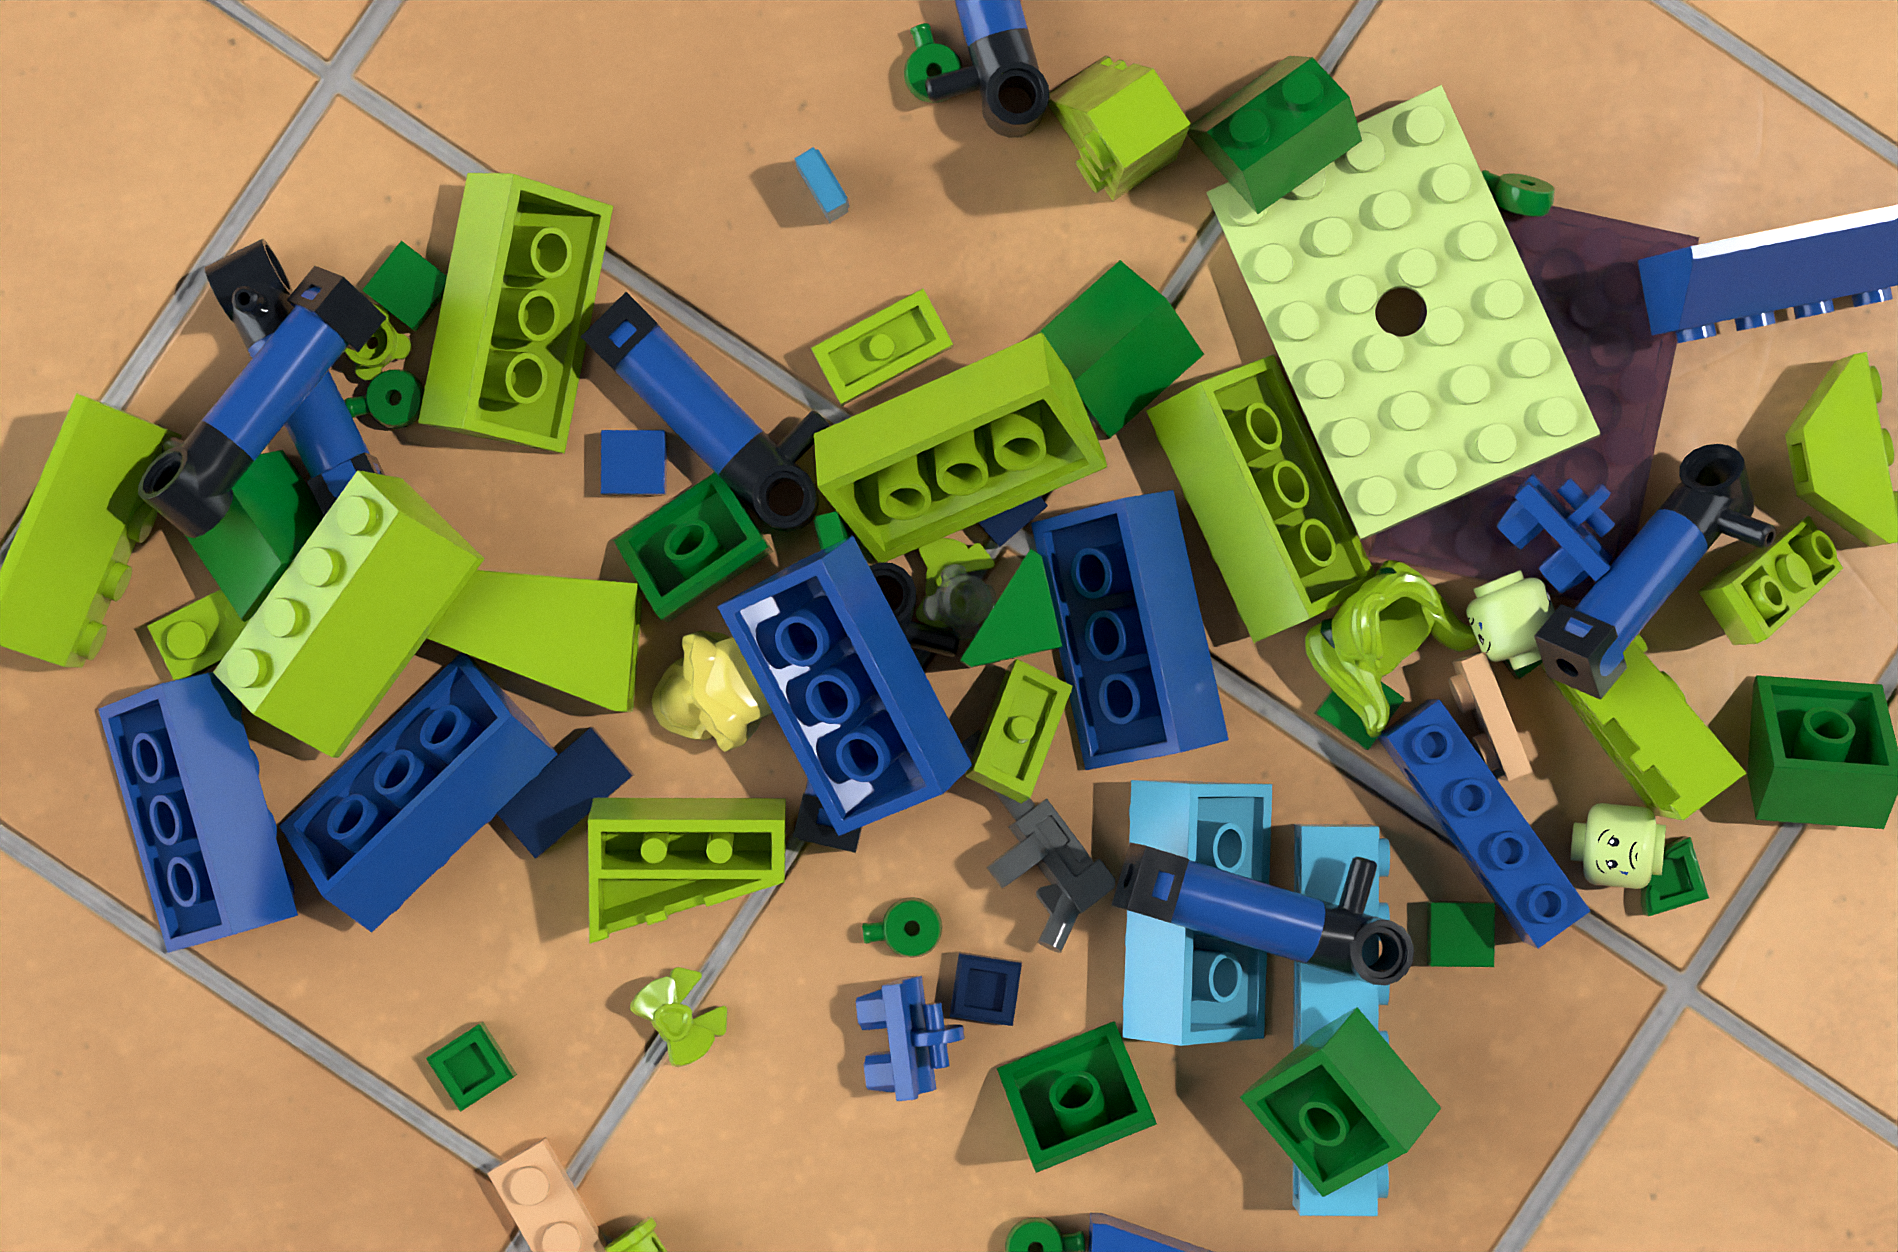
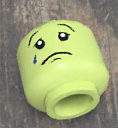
M1518 570L1474 588L1473 590L1477 598L1470 602L1466 613L1480 649L1486 653L1488 660L1499 662L1509 659L1513 670L1541 660L1542 658L1534 635L1555 612L1543 582L1533 577L1524 579L1521 570Z
M1598 803L1590 809L1587 823L1574 822L1571 860L1583 861V874L1586 880L1594 885L1633 889L1644 888L1650 882L1652 875H1662L1666 825L1656 824L1654 813L1646 807Z

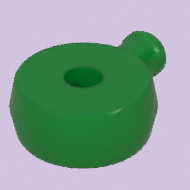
M923 23L912 27L910 33L913 36L916 50L911 53L906 61L904 68L905 83L910 92L922 101L929 103L946 101L950 98L936 102L929 100L925 88V80L929 77L927 71L931 68L939 69L941 74L963 68L962 61L951 48L934 43L930 24Z
M1488 170L1482 171L1490 192L1494 194V201L1499 207L1526 216H1545L1549 213L1554 203L1555 189L1548 182L1528 175L1508 173L1499 176L1490 173Z
M389 369L378 374L370 382L366 395L354 398L348 397L345 399V404L352 418L370 414L380 425L399 429L413 424L419 418L425 389L421 381L411 372L403 369ZM396 392H400L402 397L400 403L392 405L390 402L391 396Z
M916 897L904 898L890 906L884 915L883 922L862 924L864 943L885 941L890 949L901 956L908 958L921 957L931 952L938 944L942 935V920L936 908L928 901ZM913 920L919 924L920 930L918 933L909 934L905 931L904 926L908 921Z
M1040 1217L1026 1218L1018 1222L1010 1230L1005 1243V1252H1030L1028 1247L1033 1242L1042 1244L1043 1248L1040 1252L1086 1251L1083 1231L1062 1234L1054 1223Z

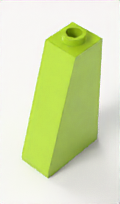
M476 570L427 639L607 709L633 712L643 591L638 583Z

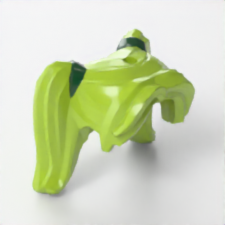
M1396 560L1384 561L1375 576L1364 582L1356 593L1349 596L1333 618L1324 619L1321 623L1310 628L1305 637L1306 654L1314 669L1331 689L1361 718L1367 734L1373 738L1381 735L1389 721L1390 706L1382 690V677L1392 672L1403 659L1416 651L1429 634L1447 648L1458 652L1473 648L1478 645V641L1472 627L1465 625L1457 618L1444 598L1418 571Z

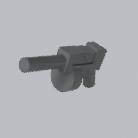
M980 730L961 743L970 761L982 734ZM994 791L1015 819V822L1009 826V829L1018 839L1019 843L992 862L987 869L1000 887L1004 888L1035 864L1039 867L1051 885L1040 887L1036 891L1037 898L1050 914L1038 943L1049 950L1061 953L1078 915L1114 889L1115 878L1101 859L1093 862L1088 852L1048 799L1035 805L1032 799L1029 798L1021 804Z

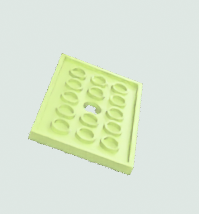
M1442 85L1357 123L1362 142L1259 214L1251 208L1229 182L1206 192L1361 541L1595 439L1601 434ZM1396 288L1413 290L1422 297L1426 304V320L1422 327L1412 335L1397 337L1391 333H1386L1376 320L1375 311L1378 301L1390 290Z

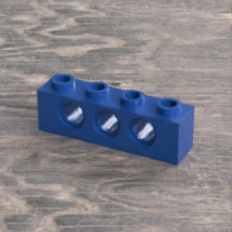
M1427 699L1383 730L1381 735L1378 736V740L1524 943L1539 949L1591 911L1440 699Z

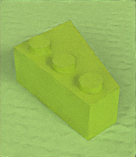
M1104 56L1049 93L1050 98L1047 105L1081 156L1076 161L1080 173L1095 193L1105 189L1112 201H1115L1176 160L1191 125L1154 68L1135 63L1127 67L1124 60L1119 59L1113 63L1108 56Z
M1640 634L1634 638L1623 652L1627 669L1601 700L1550 678L1645 806L1655 816L1684 821L1746 774L1745 770L1722 745L1715 734L1687 704L1685 695L1676 682L1666 672H1660L1646 656L1645 652L1648 648ZM1543 663L1540 664L1542 669L1545 671Z
M594 797L588 817L589 944L609 938L610 933L647 922V925L667 920L668 915L705 904L706 907L785 883L786 798Z

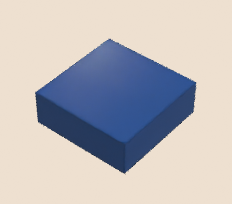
M601 430V494L666 495L667 432L665 430Z

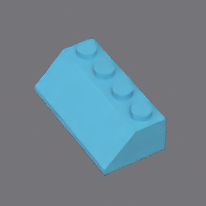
M1131 780L1129 844L1131 842L1146 845L1269 884L1273 784ZM1127 910L1123 1038L1180 1046L1264 1039L1267 952Z

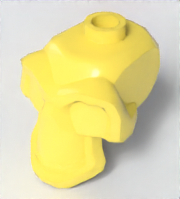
M704 630L683 636L684 659L680 658L668 667L654 690L651 703L655 718L662 727L671 733L693 740H707L713 736L717 741L718 747L724 752L744 745L757 731L762 718L773 714V711L735 639L723 633Z

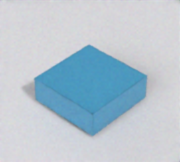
M813 147L794 158L798 172L829 223L848 213V208L850 207L848 197L819 149L815 150Z

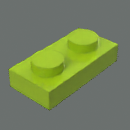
M923 288L811 347V350L842 407L953 348V343Z
M220 589L147 627L173 680L197 676L219 665L251 619L243 622Z
M1019 659L1014 660L1008 665L971 759L972 766L967 770L965 777L1021 804L1028 800L1034 790L1073 686Z

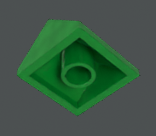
M1121 260L1037 333L1042 332L1062 360L1073 378L1088 416L1109 439L1204 355L1167 298Z
M283 450L263 453L258 456L232 488L233 500L230 508L213 529L196 538L186 536L243 622L254 616L324 518L313 493Z
M715 472L613 540L654 612L660 620L667 622L672 621L774 552L733 490Z
M1032 549L1027 553L962 656L960 662L967 667H979L1062 647L1042 556Z
M1115 1021L997 1068L1036 1173L1157 1125Z

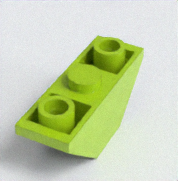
M1863 352L1834 362L1785 433L1796 496L1869 547L1898 543V491H1893L1888 467L1894 462L1892 438L1886 428L1881 429L1877 403H1880L1882 400L1881 378L1876 367L1869 366L1867 352Z
M1808 515L1777 534L1769 547L1765 549L1757 547L1726 567L1698 592L1733 645L1758 644L1768 639L1832 580L1843 567L1837 559L1836 549L1831 539L1824 532L1818 530Z

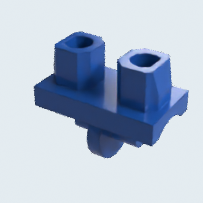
M1532 473L1518 486L1514 496L1516 500L1512 502L1499 520L1498 529L1520 550L1543 529L1561 545L1539 565V570L1560 593H1564L1579 584L1589 575L1596 582L1611 568L1608 563L1613 556L1581 523L1586 521L1600 537L1604 536L1614 527L1615 523L1599 508L1611 495V492L1601 483L1586 494L1569 478L1556 490L1572 507L1568 510Z
M922 976L903 977L882 985L880 990L857 997L855 1002L858 1024L861 1026V1029L887 1028L890 1051L873 1052L865 1056L864 1073L866 1088L875 1091L895 1092L896 1101L915 1100L919 1094L936 1090L934 1069L950 1066L947 1043L963 1040L965 1036L963 1025H944L942 1002L925 1003Z

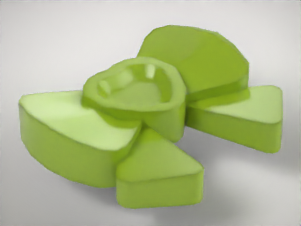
M941 538L920 547L919 553L928 570L926 572V596L917 608L915 615L918 621L938 628L961 624L964 619L970 625H977L992 609V603L958 593L963 586V579L959 574L993 568L995 565L993 559L980 543H975L968 549L966 544L950 538Z
M681 967L671 970L670 977L666 976L655 979L644 986L635 995L630 1004V1010L635 1015L651 1021L662 1039L667 1042L669 1061L674 1067L689 1065L703 1057L709 1051L715 1041V1037L723 1036L727 1029L726 1006L718 1007L692 1019L691 1008L680 1004L702 977L700 972Z

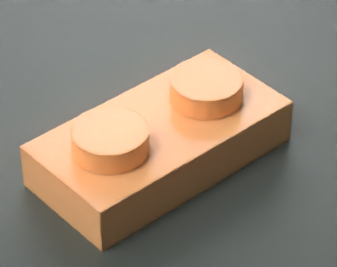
M1474 652L1451 661L1456 675L1448 678L1450 689L1462 713L1472 712L1480 735L1472 737L1473 746L1490 771L1495 770L1497 778L1505 781H1511L1533 772L1486 653Z
M546 1137L492 1168L487 1173L532 1252H606L604 1249L608 1245Z

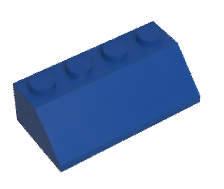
M1898 205L1689 246L1638 260L1651 334L1657 335L1675 331L1677 343L1717 336L1714 323L1735 319L1736 330L1741 331L1775 324V310L1793 307L1795 319L1834 312L1832 299L1851 295L1854 307L1892 300L1891 287L1898 285Z
M1174 490L1121 498L1031 523L1037 553L1042 556L1062 643L1059 653L1066 683L1073 686L1069 698L1085 770L1182 753L1228 741V733Z
M854 536L799 560L717 606L838 836L944 794L972 766Z
M461 652L282 823L280 828L321 895L372 933L391 914L396 912L429 877L443 867L450 857L480 828L490 822L496 813L529 781L537 777L542 769L558 754L533 721L468 654Z
M213 672L161 683L99 708L101 721L167 953L298 916L294 903L293 881L284 868L276 840V821L267 808L259 780L258 758L250 748L241 717L242 703Z

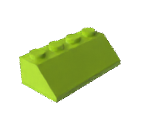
M467 173L418 423L469 436L565 454L586 348V342L580 336L590 328L613 211L612 205L513 173Z
M1042 332L814 433L817 487L878 563L890 561L1107 468L1105 455L1073 378Z
M1274 354L1199 382L1146 410L1156 431L1158 442L1166 452L1182 487L1184 498L1198 521L1209 545L1211 556L1223 575L1236 603L1237 612L1245 623L1254 643L1304 622L1344 602L1349 596L1356 593L1364 582L1375 576L1374 569Z
M76 393L0 570V646L63 667L83 668L86 659L93 660L96 657L106 637L107 626L101 623L111 600L116 602L122 597L131 579L132 567L128 566L127 563L136 542L142 543L146 540L157 516V511L139 496L138 485L149 465L162 454L161 450L164 442L171 437L181 439V434L115 406Z
M357 470L213 673L253 715L332 758H339L485 558L402 478Z

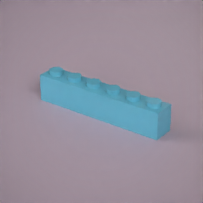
M1294 824V892L1339 905L1352 858L1356 856L1375 861L1377 869L1364 913L1390 920L1388 903L1379 902V877H1388L1390 870L1389 840L1387 838H1379V827L1371 824ZM1376 933L1369 936L1362 946V958L1367 967L1373 965L1379 959V941L1381 939ZM1294 961L1293 1050L1317 1030L1356 1007L1360 1009L1378 1031L1379 1005H1388L1390 984L1386 986L1373 985ZM1378 1031L1389 1044L1388 1032ZM1293 1162L1292 1205L1300 1216H1378V1198L1388 1197V1163L1322 1197Z

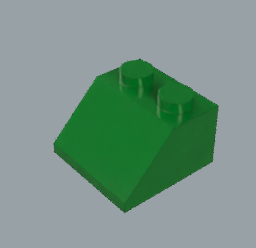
M1287 56L1192 123L1187 132L1192 141L1257 214L1362 142L1349 95L1313 57Z
M1756 675L1752 692L1747 776L1756 820L1874 829L1885 828L1898 795V746L1882 684Z
M1358 1007L1313 1033L1240 1096L1241 1100L1322 1197L1407 1153L1441 1110L1440 1105Z

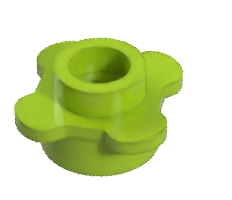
M379 305L374 306L387 318L371 336L377 338L378 346L370 349L366 343L359 352L349 348L344 351L355 362L357 376L366 381H372L382 372V368L394 359H405L411 350L409 338L404 334L397 333L389 322L390 314L388 310Z

